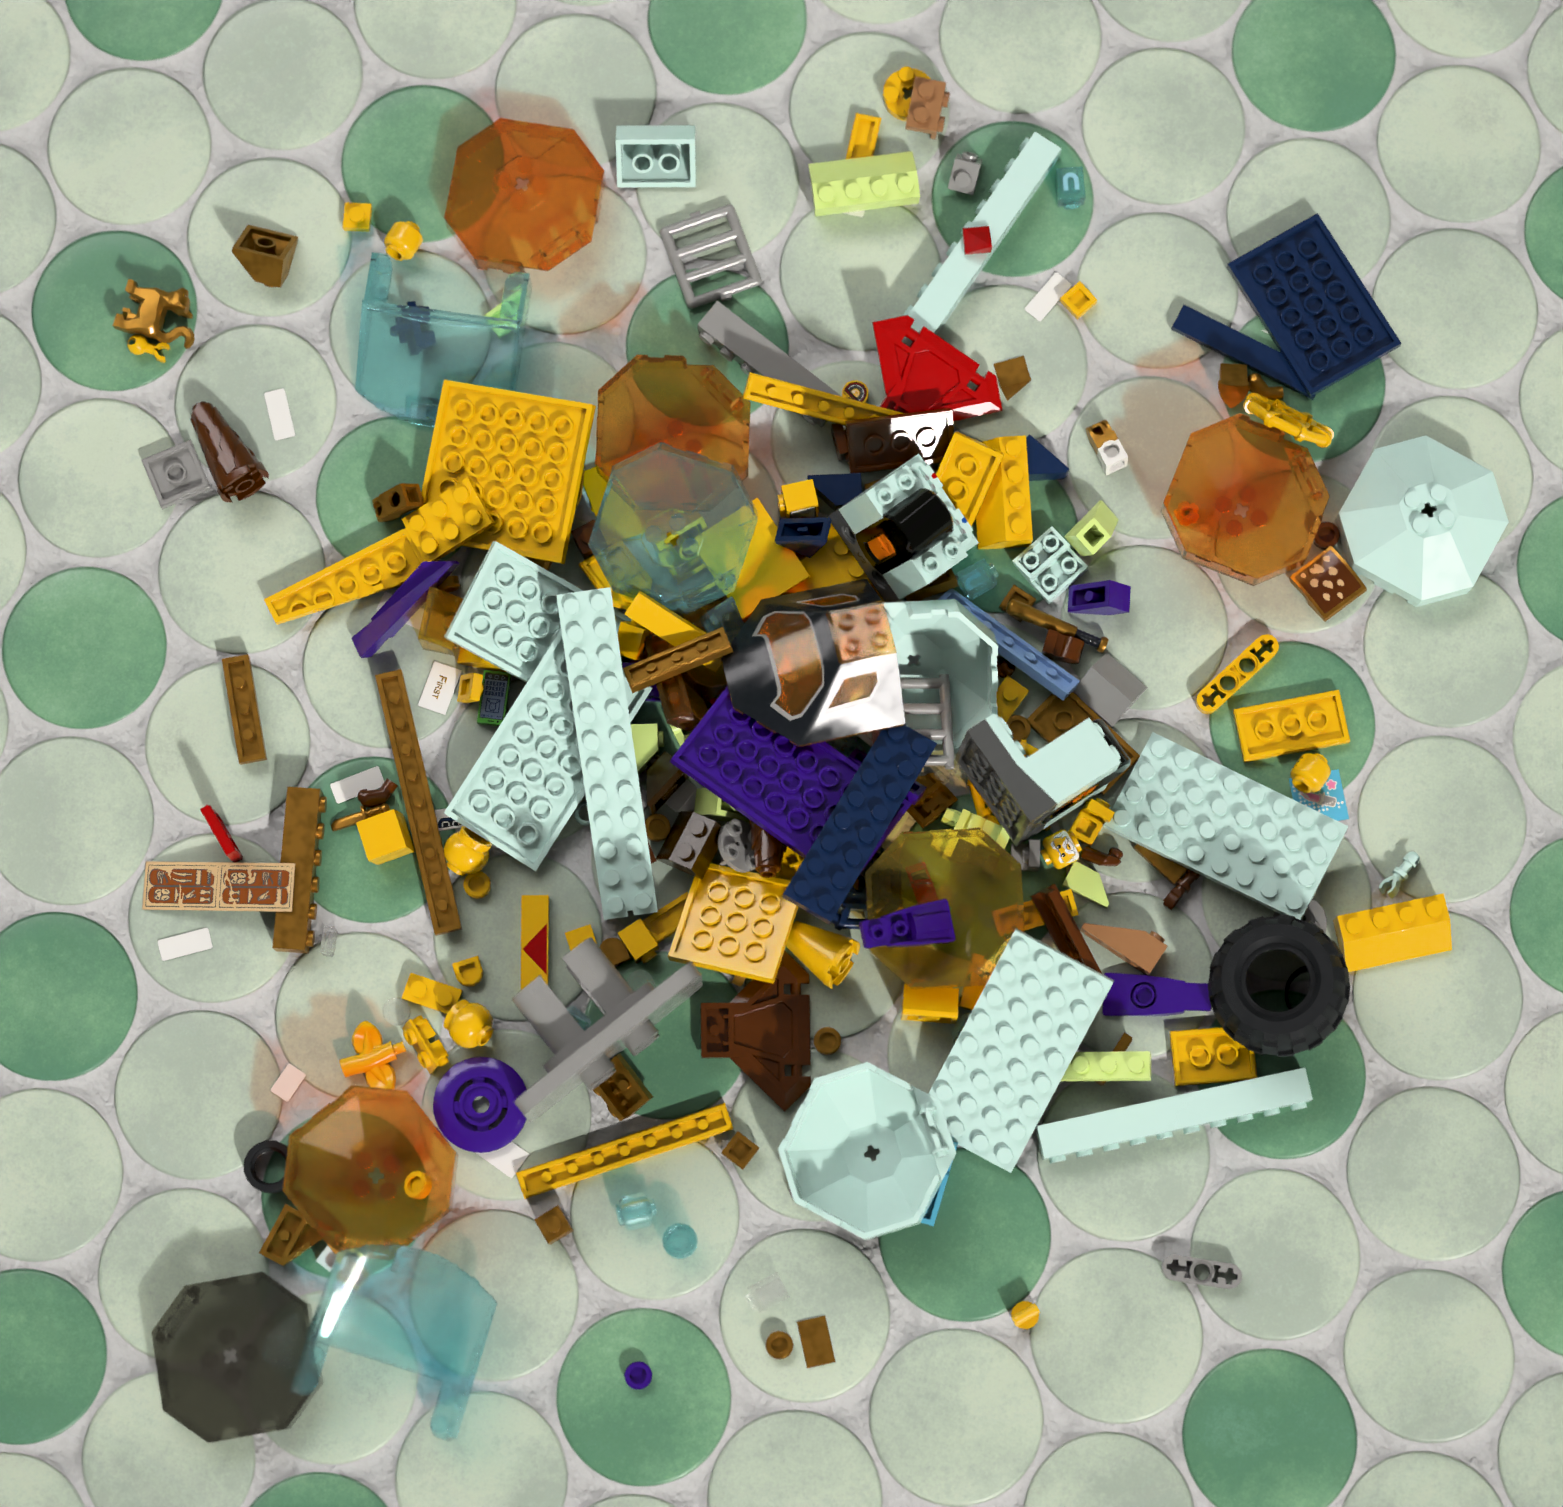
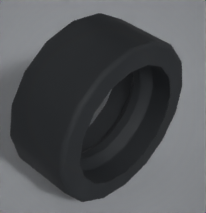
M265 1140L257 1143L248 1151L244 1160V1173L247 1181L254 1188L264 1193H278L286 1190L294 1182L298 1171V1162L295 1154L288 1146L278 1141ZM267 1151L281 1153L287 1163V1171L284 1177L275 1183L261 1181L255 1172L257 1158Z

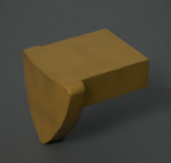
M1220 363L1219 394L1229 408H1234L1243 401L1250 390L1247 365Z

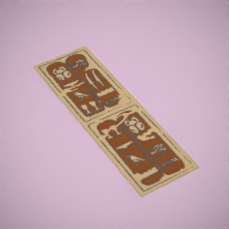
M146 861L142 910L292 912L295 863Z

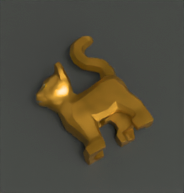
M128 279L125 291L130 294L129 298L140 303L137 314H133L129 308L123 307V314H116L113 327L129 334H143L147 338H155L164 343H170L179 336H183L185 338L184 347L190 348L195 340V335L190 328L179 326L168 333L163 331L167 310H171L179 316L189 319L193 318V314L189 312L190 300L188 290L180 288L176 291L166 292L159 288L138 287L134 280Z

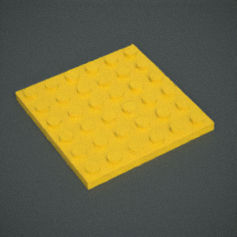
M444 380L421 491L424 504L465 478H471L496 524L462 546L488 551L492 542L497 541L523 557L565 564L596 406L570 400Z

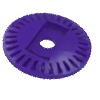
M473 1057L463 1060L451 1067L437 1085L433 1100L436 1123L442 1134L452 1144L463 1150L486 1153L501 1149L519 1135L526 1123L527 1118L514 1103L517 1098L527 1091L526 1086L512 1067L498 1059ZM472 1079L473 1084L469 1085L462 1092L459 1101H454L459 1089L464 1083ZM479 1096L486 1097L489 1100V1108L484 1113H478L473 1108V1101ZM502 1108H507V1113L502 1122L490 1130L489 1125L500 1117Z

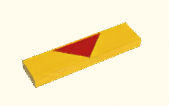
M521 895V990L538 976H541L549 986V895Z

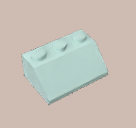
M695 125L617 126V187H696Z

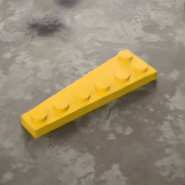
M404 528L264 599L275 623L278 625L401 586L424 560L408 530Z

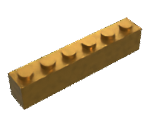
M287 787L280 863H295L292 912H276L272 947L275 951L309 953V947L314 946L315 931L311 930V921L316 920L317 904L313 903L314 893L319 892L320 878L316 877V867L321 866L322 850H318L319 839L324 838L325 829L324 823H321V813H325L327 808V797L323 796V792L320 789Z

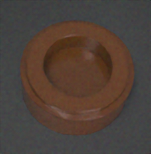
M1331 522L1319 523L1312 533L1314 544L1323 550L1330 546L1334 547L1340 538L1338 527Z

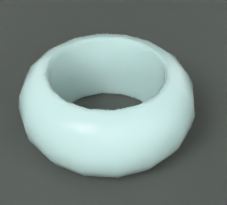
M584 801L578 804L574 815L578 823L590 826L589 821L582 820L579 816L580 810L587 806V802Z

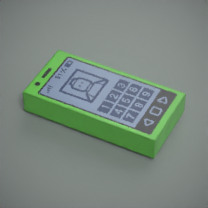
M484 670L482 681L483 693L480 697L477 724L500 726L504 720L511 682V674L508 672Z

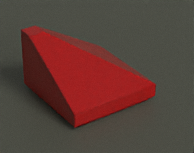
M989 226L962 229L965 255L991 253L992 242Z

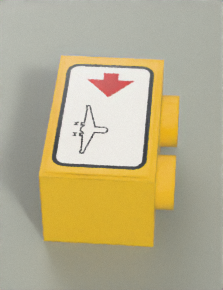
M813 479L781 486V494L777 495L780 517H818L819 504Z

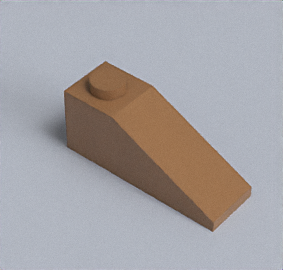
M1084 923L1080 929L1081 933L1145 975L1150 974L1168 947L1164 944L1165 939L1153 931L1149 934L1142 930Z

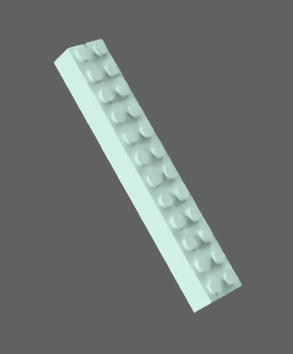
M611 587L556 595L604 920L628 917V911L633 910V915L658 912Z

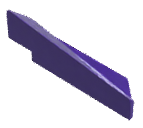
M458 561L422 562L371 618L372 622L351 638L361 658L372 657L388 638H393L460 563Z

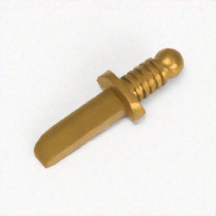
M382 804L367 810L365 806H360V812L335 820L331 824L332 832L356 825V822L390 810V806Z

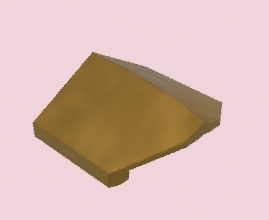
M934 773L917 777L916 781L927 788L915 805L911 804L907 810L922 828L933 823L947 808H950L958 800Z

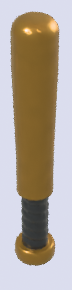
M1011 599L1006 606L1007 614L1041 628L1059 631L1060 634L1080 639L1086 644L1097 648V651L1100 653L1104 652L1109 639L1107 637L1098 638L1078 629L1075 625L1018 600Z

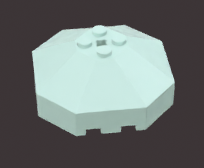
M1426 435L1374 449L1334 520L1340 532V541L1347 563L1358 576L1361 574L1374 581L1375 585L1391 594L1396 593L1405 598L1409 604L1415 607L1468 594L1509 523L1493 472ZM1426 503H1429L1430 507L1436 508V511L1432 513L1433 517L1429 518L1427 514H1422L1421 510L1425 508Z
M956 599L878 603L840 640L841 664L897 653L900 678H939L941 674H948L954 753L958 752L967 730L992 714H997L998 644L995 635ZM909 655H920L918 658L920 663L918 665L914 663L908 665ZM877 672L844 679L841 684V705L870 697V675L877 674ZM901 689L903 703H940L939 689ZM905 714V725L912 729H942L941 714ZM872 731L857 734L872 747ZM932 740L937 743L933 751L943 750L942 740Z
M869 1062L815 1078L809 1088L808 1095L791 1123L792 1125L785 1139L782 1140L778 1148L794 1202L865 1240L920 1224L956 1155L940 1100ZM870 1145L874 1149L880 1150V1154L876 1155L877 1160L872 1161L870 1157L865 1158L864 1153L868 1152V1146Z

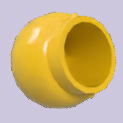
M462 826L460 831L452 834L444 845V857L448 861L447 867L461 876H464L466 873L476 874L486 866L492 843Z
M466 999L458 1001L449 1010L443 1025L449 1031L452 1040L463 1048H475L478 1045H485L494 1032L492 1028L493 1017L489 1010L481 1004L470 1003Z

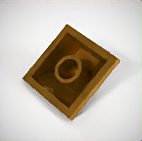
M247 225L232 247V253L255 282L263 283L267 287L281 288L288 277L298 237Z

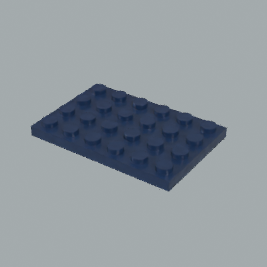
M1318 213L1227 264L1230 274L1309 398L1401 346L1399 338Z

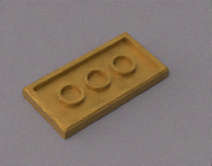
M1074 692L1064 700L1051 694L1026 721L1049 744L1086 719L1090 718L1091 721L1099 719L1097 724H1099L1104 732L1103 738L1109 746L1113 745L1120 755L1119 761L1121 762L1117 770L1107 776L1109 783L1105 790L1100 792V794L1104 795L1138 761L1140 755Z

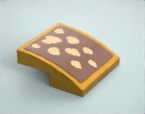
M1332 546L1328 547L1289 577L1291 584L1307 599L1308 605L1325 622L1367 591L1366 586Z

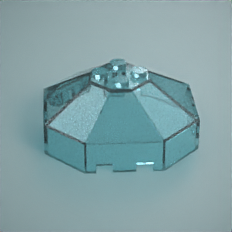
M659 442L612 466L588 545L613 592L635 598L640 590L668 609L688 614L735 590L758 521V511L734 465L725 462L722 464L707 459L708 457L687 450L685 452L673 448L669 444ZM668 532H671L673 535H679L680 538L677 539L676 546H673L671 543H665L664 540L667 539Z

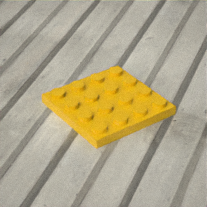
M711 863L703 879L694 876L668 953L669 961L683 964L692 962L696 967L774 984L798 910V906L782 897L791 881L777 877L765 878L754 872H738L731 867Z

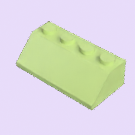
M912 151L808 164L815 216L919 204L920 190Z

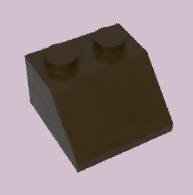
M681 811L656 860L703 879L718 850V834L721 826L716 821L698 813Z

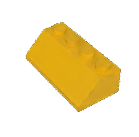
M1026 435L997 437L983 441L981 443L1005 454L976 517L978 550L1029 547L1033 541Z
M1444 893L1337 916L1333 920L1339 949L1343 954L1348 972L1452 950L1451 924Z

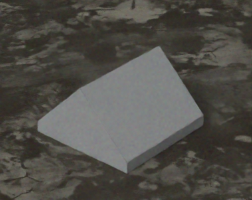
M1106 653L1088 670L1073 692L1110 727H1113L1148 687Z

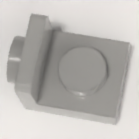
M1029 840L1028 844H1020L1017 847L1013 843L1011 845V870L1038 872L1040 867V840Z

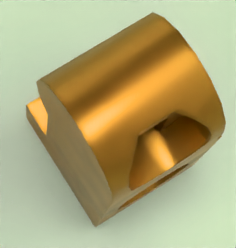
M400 483L372 500L377 521L388 522L399 518L411 510H417L424 505V500L419 484Z

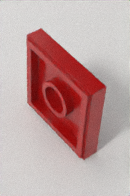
M211 805L201 808L203 816L226 856L234 863L242 860L243 856L219 814Z

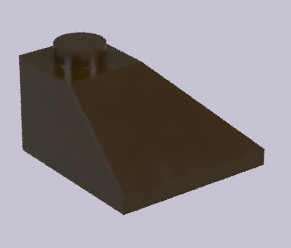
M666 751L661 756L657 753L647 764L649 767L646 771L647 807L651 815L655 814L689 778L686 773L670 763L673 756Z

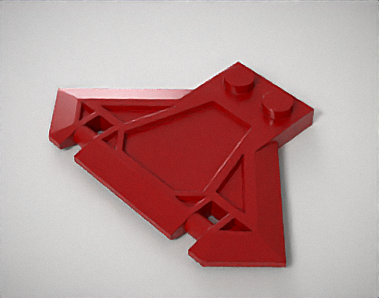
M904 315L872 322L886 394L879 407L902 413L951 408L953 421L1003 411L996 375L988 371L984 377L976 372L980 364L924 326L920 332L911 328L915 321L913 318ZM905 336L913 341L910 346L901 342ZM969 381L977 385L974 391L967 387Z

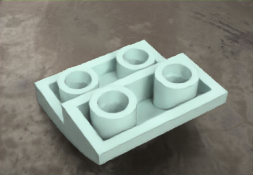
M1052 526L1012 561L1030 585L1048 604L1088 571V566L1070 548V544Z

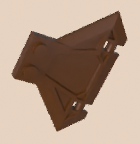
M785 950L774 984L752 979L729 1003L700 1004L701 1058H730L784 1112L811 1086V1076H802V1066L811 1065L810 995H801V984H809V974ZM784 984H790V994H784ZM785 1066H791V1076H785Z

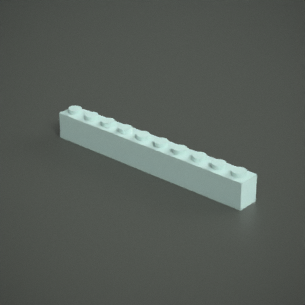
M1034 132L1031 138L1026 137L1018 149L1021 153L1016 160L1014 158L1010 159L1004 169L1006 174L1003 179H997L990 189L992 195L987 201L984 199L981 201L975 211L978 215L974 221H968L963 227L989 226L992 242L991 253L965 255L963 236L958 243L954 241L946 253L949 256L944 264L939 263L931 275L934 278L929 285L924 284L917 295L919 298L915 306L910 305L904 315H908L915 320L911 328L920 332L924 326L936 335L939 333L1059 159L1061 153L1059 146L1037 132ZM905 336L901 342L910 346L913 341Z
M1304 1067L1036 1126L1035 1129L1042 1160L1049 1159L1050 1164L1065 1161V1155L1076 1153L1077 1158L1092 1155V1149L1103 1147L1104 1152L1119 1149V1144L1124 1142H1130V1146L1147 1143V1137L1156 1136L1157 1140L1171 1138L1174 1131L1183 1130L1184 1134H1190L1200 1131L1199 1126L1210 1124L1211 1128H1217L1227 1125L1226 1120L1237 1118L1239 1123L1254 1119L1253 1114L1261 1112L1264 1113V1117L1280 1114V1108L1290 1106L1291 1111L1307 1108L1306 1103L1312 1101L1313 1098Z

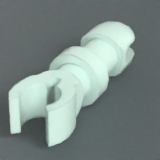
M1415 851L1408 852L1404 856L1400 867H1395L1392 871L1393 875L1381 882L1379 890L1382 894H1385L1386 889L1390 887L1392 888L1387 893L1391 899L1398 894L1401 882L1406 881L1409 877V871L1415 868L1420 861L1418 853Z

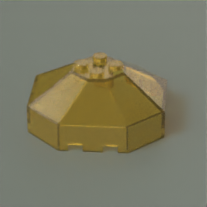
M981 828L901 832L865 872L868 920L881 918L883 915L904 908L941 899H947L949 906L952 908L950 913L956 938L953 942L923 946L887 947L885 945L869 948L870 953L910 989L986 986L1015 929L1024 932L1021 864Z

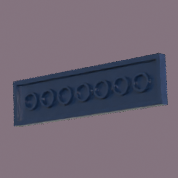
M905 724L881 730L782 895L784 899L830 925L937 743Z

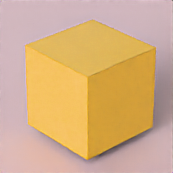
M392 809L356 822L368 861L380 865L415 852L403 813Z

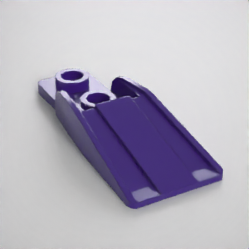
M947 899L911 906L883 915L881 918L859 923L865 949L885 945L887 947L923 946L953 942L956 939Z
M1108 972L1104 974L1114 980L1103 1001L1102 1014L1104 1016H1169L1183 1014L1184 1011H1211L1212 1009L1209 1000L1208 983H1186L1182 980L1148 975Z

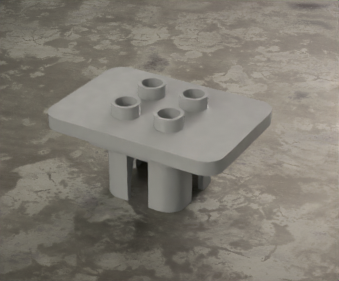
M591 937L586 939L562 957L567 964L566 968L604 1015L585 1031L541 976H538L523 988L512 1001L554 1053V1056L543 1066L548 1074L514 1102L528 1121L532 1122L581 1083L584 1082L590 1091L602 1084L616 1072L615 1066L610 1060L625 1048L633 1056H636L660 1036L658 1034L659 1031L654 1025L702 987V974L694 964L689 962L655 989L648 982L634 992Z

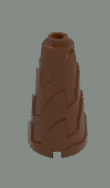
M204 401L195 404L192 408L190 420L198 435L219 496L225 502H233L230 498L231 496H236L238 501L255 494L266 484L263 477L269 479V473L243 443L239 435L230 428L216 406L213 407L211 403Z
M749 819L751 826V849L754 850L755 870L762 877H775L776 873L781 871L783 855L787 850V846Z

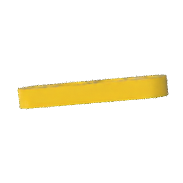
M1268 634L1258 637L1199 692L1195 701L1197 709L1204 714H1212L1218 710L1276 655L1279 648L1277 639ZM1260 642L1264 644L1270 642L1272 644L1270 648L1272 652L1265 651L1258 659L1254 654L1261 649L1262 645ZM1248 658L1253 661L1254 669L1251 672L1241 670L1239 663L1242 659ZM1225 676L1233 678L1235 687L1231 690H1224L1220 685V679ZM1215 686L1217 692L1224 696V698L1221 699L1220 695H1217L1212 702L1213 707L1211 705L1203 706L1204 699L1202 696L1210 697L1215 692L1211 687Z

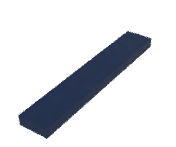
M1183 305L1171 330L1239 364L1247 365V368L1309 398L1281 352ZM1316 394L1309 399L1314 400Z

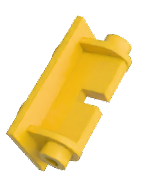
M419 1015L413 1020L409 1019L402 1027L404 1038L416 1050L420 1065L431 1074L438 1066L442 1067L449 1062L447 1058L449 1054L439 1039L430 1044L429 1039L434 1037L436 1033L427 1018L423 1019L422 1015Z

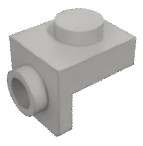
M971 152L957 154L948 189L973 195L983 160L978 159V155Z

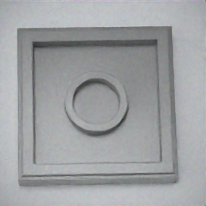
M191 439L141 460L162 509L211 490Z

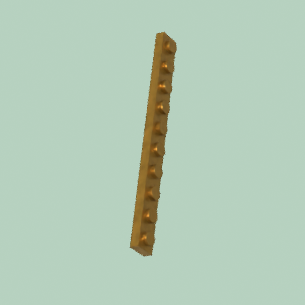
M399 669L375 675L434 933L438 936L462 930L403 672Z

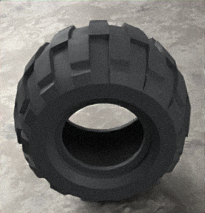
M1281 914L1276 917L1264 918L1262 916L1250 920L1248 924L1238 930L1234 929L1224 939L1218 952L1214 954L1210 965L1208 981L1209 1000L1214 1015L1223 1030L1234 1041H1237L1252 1052L1261 1055L1269 1054L1286 1057L1294 1056V1054L1305 1050L1310 1051L1322 1044L1323 1040L1332 1032H1335L1343 1019L1344 1012L1349 1003V972L1343 954L1336 942L1332 941L1324 933L1323 929L1312 922H1305L1296 919L1295 916ZM1275 949L1287 950L1297 955L1305 963L1310 974L1309 990L1303 1001L1296 1007L1282 1012L1263 1009L1252 1000L1246 988V974L1252 961L1260 954Z

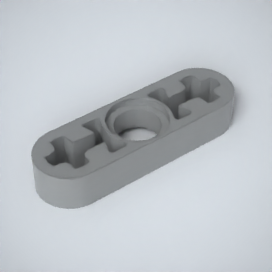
M1171 1255L1165 1258L1161 1264V1271L1164 1277L1173 1281L1232 1289L1237 1287L1242 1280V1273L1239 1267L1230 1263ZM1173 1260H1177L1178 1266L1187 1267L1186 1261L1191 1262L1188 1270L1189 1279L1184 1278L1186 1272L1177 1271L1175 1276L1171 1275V1270L1167 1269V1264H1172ZM1204 1264L1208 1267L1209 1276L1207 1279L1199 1280L1194 1276L1196 1265ZM1214 1266H1219L1217 1272L1226 1273L1228 1268L1232 1269V1274L1236 1275V1280H1231L1230 1284H1226L1225 1278L1216 1277L1217 1283H1213Z

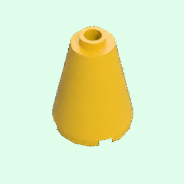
M799 921L793 923L786 947L830 989H833V984L838 986L844 980L854 965V962L850 961L853 953L858 955L860 950L859 942L853 938Z

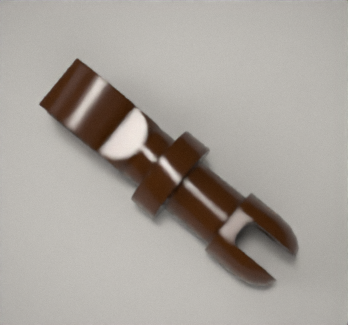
M1188 869L1186 875L1176 881L1175 884L1177 886L1164 898L1163 904L1172 910L1183 894L1191 890L1190 885L1201 876L1200 874Z

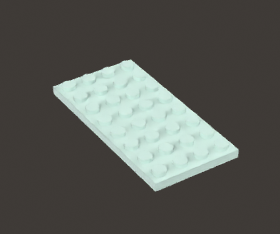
M561 630L444 812L447 816L534 871L537 870L585 795ZM623 671L631 723L652 688L649 686L632 693Z
M1152 732L1112 808V811L1115 812L1110 822L1105 821L1104 828L1275 912L1282 915L1295 916L1299 920H1302L1348 830L1347 825Z
M1015 929L928 1093L940 1100L952 1141L958 1142V1145L1011 1173L1114 980L1030 935Z

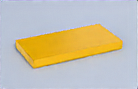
M1339 690L1233 709L1244 763L1350 743Z

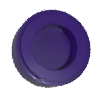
M636 1361L628 1365L624 1378L628 1386L640 1390L646 1388L651 1383L652 1371L646 1363Z

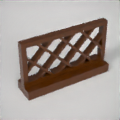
M1052 884L1031 895L1030 898L1057 950L1102 974L1056 884Z

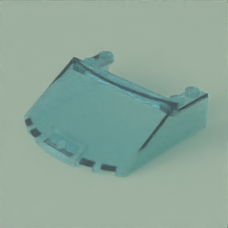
M372 252L365 297L362 300L355 385V390L359 395L371 402L379 410L392 414L400 420L434 427L444 380L516 391L532 291L529 273L514 272L507 277L500 318L389 304L387 301L393 265L388 256Z
M365 1245L340 1251L336 1255L305 1337L306 1341L289 1392L307 1395L314 1391L318 1384L329 1346L441 1381L442 1385L430 1421V1429L433 1435L439 1439L446 1441L454 1440L457 1438L497 1302L479 1284L477 1279L458 1268V1265L425 1250L401 1245Z

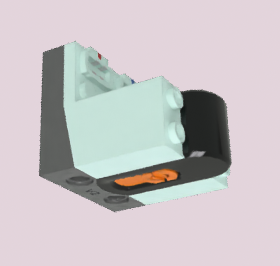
M920 454L912 457L827 516L831 518L832 525L884 602H895L928 585L968 556L966 552L979 543L972 533V527L959 508H955L942 489L943 484L930 465H926Z
M992 714L967 730L955 757L961 769L1000 825L1006 830L1016 847L1105 790L1108 783L1123 773L1131 763V759L1102 719L1091 721L1090 718L1025 758L1024 748L1018 741H1013V733L998 714Z

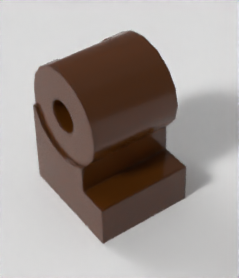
M1049 629L1042 654L1052 660L1079 664L1085 643L1080 639Z

